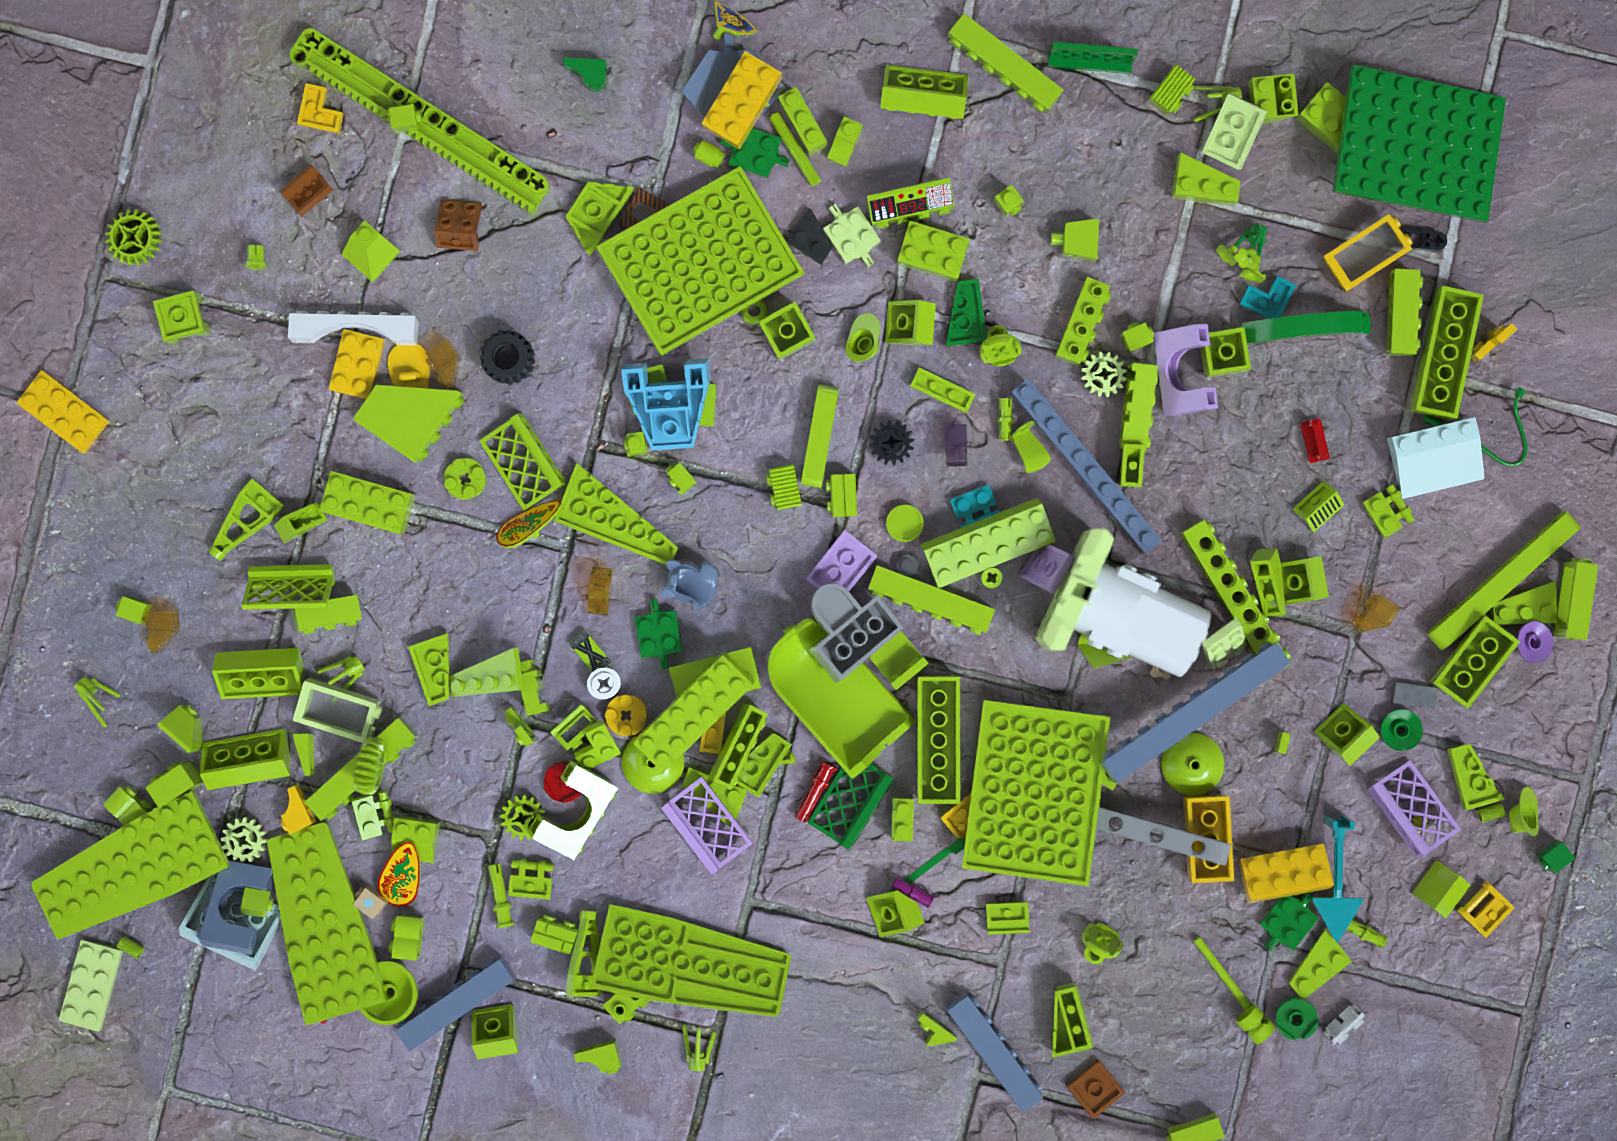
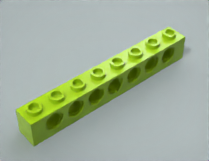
M1201 520L1180 533L1181 537L1232 621L1236 618L1241 623L1245 640L1251 653L1254 655L1259 652L1258 647L1266 642H1277L1280 646L1278 642L1280 638L1274 629L1271 631L1267 624L1269 623L1268 617L1263 611L1260 613L1256 606L1259 604L1253 594L1248 593L1245 588L1248 586L1242 576H1238L1235 571L1237 568L1232 558H1227L1224 551L1226 548L1220 539L1216 540L1213 535L1215 530L1211 523ZM1203 537L1209 540V547L1207 549H1203L1200 546V540ZM1214 555L1220 559L1218 567L1211 565V558ZM1225 573L1231 577V582L1228 585H1224L1221 580ZM1236 591L1242 595L1239 603H1235L1232 599ZM1247 609L1253 614L1250 621H1246L1243 617V613ZM1258 627L1263 630V637L1261 639H1257L1254 636V631ZM1284 647L1282 651L1289 660L1291 659V656L1287 649Z

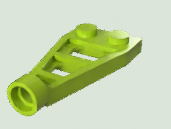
M252 478L238 494L208 552L219 561H222L228 552L271 523L285 505ZM246 504H250L260 513V517L249 525L240 519V513ZM236 522L244 531L238 538L231 540L227 536V531Z
M580 911V925L567 974L566 996H601L602 990L590 988L600 948L596 911ZM586 935H590V951H583ZM584 956H589L591 959L592 970L589 975H581L579 971L581 960Z

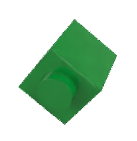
M1555 840L1536 854L1540 859L1538 863L1543 870L1554 874L1576 859L1564 842Z

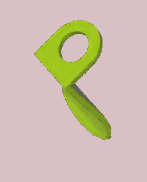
M1034 420L1021 426L1011 436L1027 473L1038 471L1051 461L1047 450L1029 430L1035 424Z

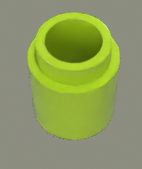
M705 140L701 143L697 142L692 152L695 154L694 159L711 168L713 166L718 168L725 156L721 148Z

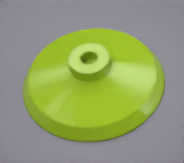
M899 505L888 514L886 527L888 533L895 540L910 542L921 534L924 520L920 511L915 507Z

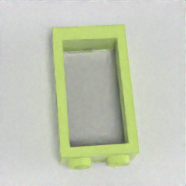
M308 678L303 683L292 721L363 743L366 738L374 737L376 727H374L375 719H379L382 707H379L381 700Z

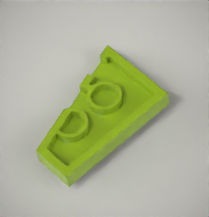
M1470 744L1447 749L1463 810H1470L1505 800L1502 794L1497 791L1494 781L1487 775L1482 762Z
M689 767L682 788H687L703 776L736 820L747 790L737 785L732 790L723 788L707 780L709 774ZM702 783L694 787L693 796H706V789ZM698 800L702 805H704L705 801ZM707 801V809L713 814H718V804ZM720 818L731 828L732 823L729 819Z

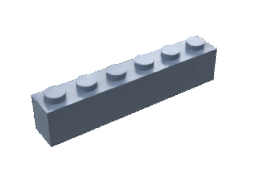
M503 956L498 960L496 957L485 963L486 968L481 971L478 969L474 970L468 975L469 979L464 983L461 980L450 987L451 992L446 995L444 993L439 994L433 999L435 1003L429 1007L426 1004L415 1011L417 1013L416 1016L411 1019L408 1016L398 1023L400 1027L395 1032L409 1052L514 981L516 976Z
M966 992L947 1006V1011L1024 1113L1043 1099L1041 1093L1043 1088L1037 1080L1032 1081L1028 1076L1031 1072L1024 1063L1020 1065L1016 1060V1057H1018L1012 1046L1007 1047L1003 1042L1005 1037L999 1029L995 1031L990 1025L993 1021L986 1012L981 1013L978 1008L980 1003L974 995L970 997Z

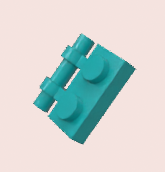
M989 485L950 500L956 518H966L967 523L961 524L960 528L1000 513L999 510L990 512L989 507L996 505V501ZM983 510L984 516L973 519L972 513Z

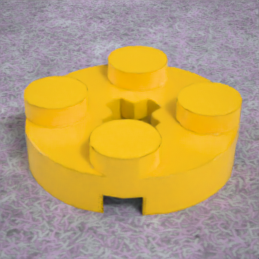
M627 694L614 698L606 709L605 718L607 725L617 735L627 737L637 734L644 728L647 721V709L644 702L636 696ZM623 710L626 712L630 710L632 712L630 714L632 718L630 721L627 719L622 720L621 717L623 715L621 712Z

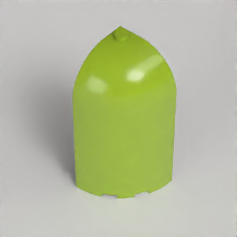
M803 619L796 626L793 623L783 631L785 636L773 647L768 660L769 678L781 699L853 779L881 754L880 752L886 747L885 743L891 745L914 724L915 720L864 662L844 679L835 683L809 651L828 634L816 619Z

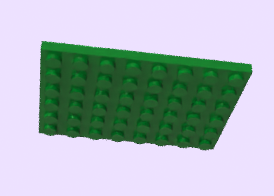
M1351 66L1332 192L1482 223L1488 222L1506 98L1363 66Z

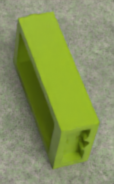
M1572 558L1571 562L1563 563L1557 603V623H1554L1553 637L1573 640H1587L1598 572V564H1591V559Z

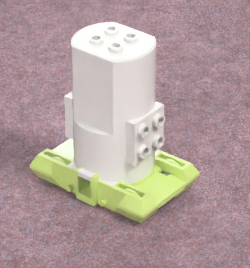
M1106 529L1083 531L1072 554L1075 560L1071 569L1066 572L1061 580L1060 587L1054 593L1035 636L1036 641L1045 649L1065 650L1073 630L1085 635L1084 638L1089 640L1088 645L1097 649L1105 647L1108 649L1106 653L1117 658H1121L1122 655H1131L1177 677H1182L1192 662L1196 660L1199 646L1207 636L1211 611L1160 589V584L1155 582L1157 578L1146 573L1139 575L1136 573V568L1126 564L1114 568L1105 564L1104 561L1114 541L1113 537Z

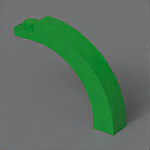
M1362 311L1303 314L1242 323V327L1245 329L1247 344H1261L1314 336L1371 333L1369 312Z

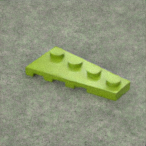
M512 648L449 676L452 697L523 690L519 648Z

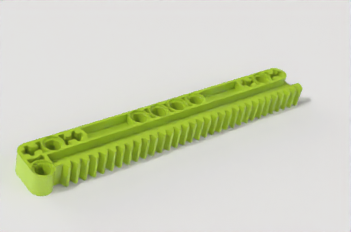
M312 28L305 29L292 47L289 57L298 68L307 69L310 67L309 71L315 77L325 81L329 86L339 90L341 94H345L349 99H353L355 103H359L363 108H367L369 112H373L377 117H381L383 121H387L390 125L388 108L421 103L422 122L420 123V129L403 133L409 135L411 139H415L419 144L422 143L425 148H429L433 153L436 152L439 157H443L447 162L450 161L453 166H457L461 171L464 170L467 175H471L475 180L478 179L481 184H485L489 189L492 188L495 193H499L503 198L506 197L509 202L514 201V204L517 207L520 206L523 211L528 210L531 216L537 213L540 203L551 190L550 184L543 175ZM309 39H316L320 43L319 46L316 43L309 41ZM334 47V52L331 55H326V50ZM304 53L305 59L297 62L298 55ZM342 56L343 59L351 61L349 65L344 64L340 57ZM404 92L402 100H395L397 93ZM433 115H440L438 122H430V118ZM450 126H457V131L454 134H448ZM508 161V163L513 167V170H511L509 167L505 165L502 166L501 162ZM520 171H527L528 175L525 179L520 180L517 178ZM534 179V181L538 184H543L544 188L538 189L535 186V184L532 183V180Z

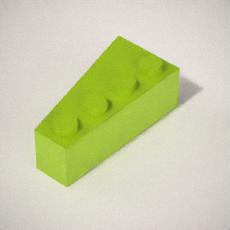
M1132 363L1127 367L1118 450H1123V444L1145 445V452L1147 448H1150L1151 436L1148 435L1149 428L1153 425V415L1151 413L1156 399L1154 392L1158 381V365Z

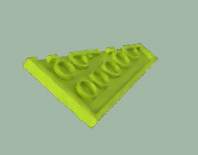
M576 463L561 501L562 508L555 516L554 522L665 565L668 560H674L679 548Z

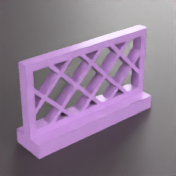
M1411 760L1367 789L1417 859L1424 857L1437 846L1461 831V828ZM1407 767L1413 773L1412 781L1401 779L1402 771ZM1388 780L1397 782L1396 793L1389 792L1383 784ZM1401 783L1412 785L1410 796L1399 794ZM1415 786L1424 788L1426 791L1425 799L1414 797ZM1399 797L1410 799L1408 810L1399 807ZM1414 800L1424 802L1423 813L1412 811ZM1428 803L1438 807V816L1427 814ZM1412 815L1422 817L1421 828L1413 826L1411 823ZM1426 818L1437 820L1436 831L1425 829ZM1441 821L1448 822L1454 830L1450 833L1440 832ZM1424 832L1435 834V841L1431 846H1428L1423 840Z
M703 776L661 807L712 875L753 844ZM702 783L706 789V796H693L694 787ZM691 790V795H685ZM681 797L689 798V810L680 809L675 802ZM693 799L705 801L703 812L691 810ZM707 801L718 804V814L706 813ZM691 814L703 815L701 826L691 824ZM705 816L718 817L716 829L704 827ZM720 818L730 820L732 823L731 831L719 829ZM703 830L716 832L714 843L704 841ZM718 832L730 834L729 845L717 844ZM733 835H740L746 841L741 847L731 846ZM716 847L728 849L727 857L721 862L715 855Z

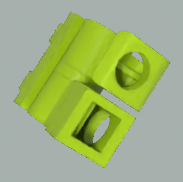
M534 660L520 662L523 682L521 694L527 716L549 711L550 706L548 702L542 703L540 691L543 688V681L540 676H543L542 671L536 670Z

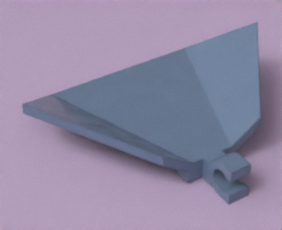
M724 34V51L709 50L681 91L701 115H707L745 51L760 59L752 49L733 51V34ZM782 82L779 83L775 92L768 101L769 105H771L776 100V98L781 94V92L786 88L782 84ZM770 106L764 108L762 113H764Z

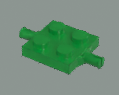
M754 128L750 131L740 150L724 140H721L720 145L732 148L729 166L735 168L741 166L744 171L767 179L775 164L788 168V163L790 162V159L779 156L778 149L782 138Z
M657 599L649 600L651 612L644 616L634 617L641 658H659L661 670L669 669L667 656L683 651L677 611H659Z
M1311 892L1305 893L1300 900L1292 896L1279 898L1259 923L1271 936L1264 945L1270 952L1277 942L1285 944L1294 951L1319 920V917L1312 913L1307 906L1314 897Z

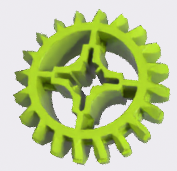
M135 209L134 213L131 210H127L126 215L122 212L119 213L120 219L112 218L113 222H115L114 225L107 224L111 231L105 232V235L110 237L105 243L111 245L108 251L114 252L113 258L119 259L120 263L124 264L127 262V265L133 266L135 262L137 266H141L142 261L149 263V256L153 259L156 258L153 253L154 250L157 252L161 251L157 244L163 243L161 239H158L163 233L156 231L160 225L154 223L155 218L152 216L148 217V213H141L138 209ZM132 222H142L140 226L132 229L126 226ZM148 230V242L146 244L144 238ZM121 232H122V233H123V240L120 242L119 239H120V234H121ZM129 232L135 234V238L139 243L133 241L132 235ZM134 247H139L141 249V251L138 253H126L128 250H132Z
M368 737L362 743L353 776V787L356 792L373 795L379 789L388 751L385 740Z

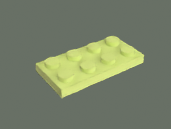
M87 939L80 941L59 1021L98 1032L102 1030L123 950L121 951L116 947Z

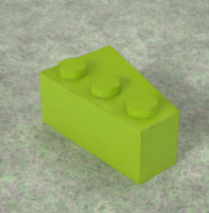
M1180 152L1176 160L1172 198L1235 206L1238 203L1241 181Z

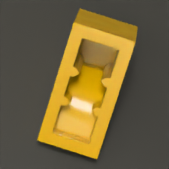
M300 784L287 789L289 805L285 814L281 815V825L285 831H288L289 835L317 822L312 810L304 803L307 799Z

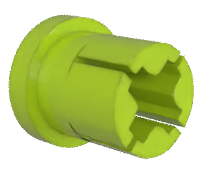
M255 245L247 246L245 268L251 270L266 269L264 246L256 245V255Z
M996 567L980 572L981 581L988 588H995L1002 582V574ZM991 572L993 580L988 577L987 574Z

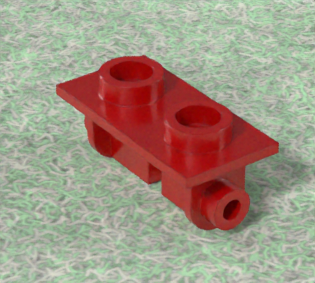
M1321 418L1300 423L1309 464L1330 459Z

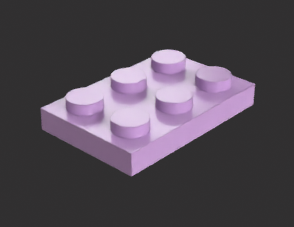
M844 530L806 580L818 589L826 584H838L850 591L876 559L877 555Z
M1048 544L1033 551L1018 576L1053 594L1060 587L1061 580L1066 572L1071 569L1075 557Z

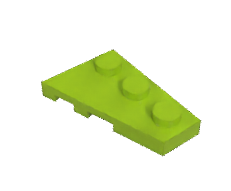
M1551 581L1542 586L1500 600L1491 608L1492 621L1497 625L1526 624L1532 621L1557 623L1556 581Z
M449 633L409 646L408 648L428 705L431 706L450 699Z
M776 733L770 735L748 755V761L738 775L739 780L737 784L760 798L792 746V743Z
M1325 927L1316 943L1310 948V952L1304 961L1300 963L1288 981L1300 998L1305 999L1352 962Z

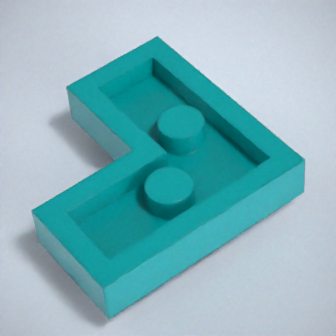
M1279 276L1275 278L1268 294L1249 285L1239 305L1266 319L1281 317L1296 285Z

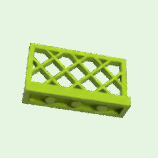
M523 413L514 415L509 421L479 440L523 511L568 484ZM510 425L516 430L515 439L504 437L506 428ZM491 438L500 439L498 451L492 450L487 441ZM504 440L514 442L512 454L502 452ZM518 443L525 444L527 448L526 457L516 455ZM501 454L511 456L509 468L502 467L499 463ZM515 458L525 460L523 471L513 469ZM529 461L536 462L539 466L537 474L527 472ZM512 472L522 474L520 486L512 483ZM526 475L536 477L534 489L524 487ZM540 478L548 480L551 488L547 491L538 490ZM523 490L534 492L532 501L527 504L522 499Z
M333 564L249 566V579L241 604L242 610L327 608L332 586H335L336 582ZM289 589L293 591L292 593L286 596L283 594L285 591ZM309 589L314 590L308 595L304 594ZM267 590L271 591V593L266 596L262 595V593H264ZM319 595L323 597V600H312ZM277 596L281 598L278 601H270ZM297 596L302 598L298 601H292ZM255 597L259 598L256 602H249Z

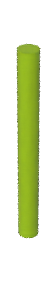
M1199 936L1194 939L1193 942L1242 1007L1245 1009L1250 1006L1251 1003L1202 938Z

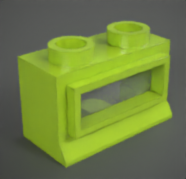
M583 703L550 733L567 751L571 748L575 750L583 743L581 739L586 735L584 728L599 720Z

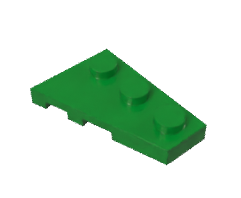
M979 279L957 282L945 347L982 343L987 339Z

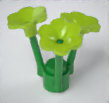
M1254 223L1251 229L1245 230L1244 234L1234 245L1231 244L1227 248L1220 244L1216 252L1224 262H1228L1231 266L1238 262L1241 268L1248 267L1249 269H1243L1240 272V276L1245 278V280L1262 283L1266 276L1259 272L1260 266L1258 264L1261 262L1260 256L1263 245L1266 242L1265 236L1268 229L1260 223ZM1248 238L1247 240L1251 244L1250 248H1240L1238 250L1237 247Z

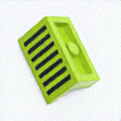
M1323 481L1299 502L1293 510L1295 514L1307 523L1310 530L1314 533L1345 504L1338 492Z

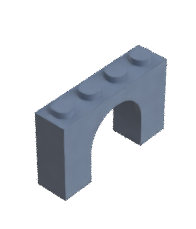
M229 861L230 867L215 874L217 879L215 886L210 888L209 898L211 899L209 906L206 905L204 908L203 918L205 919L203 926H199L197 938H199L198 940L202 946L252 955L258 935L255 928L233 925L226 922L221 915L222 906L229 896L236 892L244 891L245 887L270 891L274 879L273 870L271 868Z

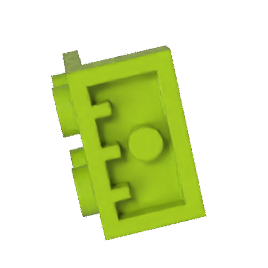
M902 631L897 633L870 656L872 662L895 690L929 664Z

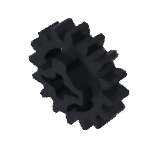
M888 420L887 426L881 422L880 430L877 428L873 429L876 435H870V439L874 440V443H870L869 447L875 448L871 454L879 455L877 461L884 459V465H887L888 461H892V465L895 466L896 460L903 463V456L910 457L907 451L914 449V447L910 446L914 439L909 438L912 431H905L906 424L900 427L899 421L892 425L891 421ZM894 429L900 431L903 434L904 438L898 437L895 434ZM886 430L887 436L883 440H878L880 434ZM890 437L898 442V444L894 445V448H890V445L883 443L888 442ZM906 445L904 451L897 456V449L900 446ZM879 448H884L885 450H887L889 452V456H886L883 453H881Z

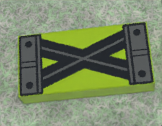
M586 630L569 643L592 672L597 667L605 668L612 663Z

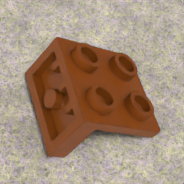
M441 200L434 228L436 247L478 251L479 240L477 231L482 212V203Z

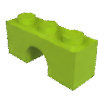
M797 87L778 96V102L788 120L793 124L807 154L811 156L827 147V140Z

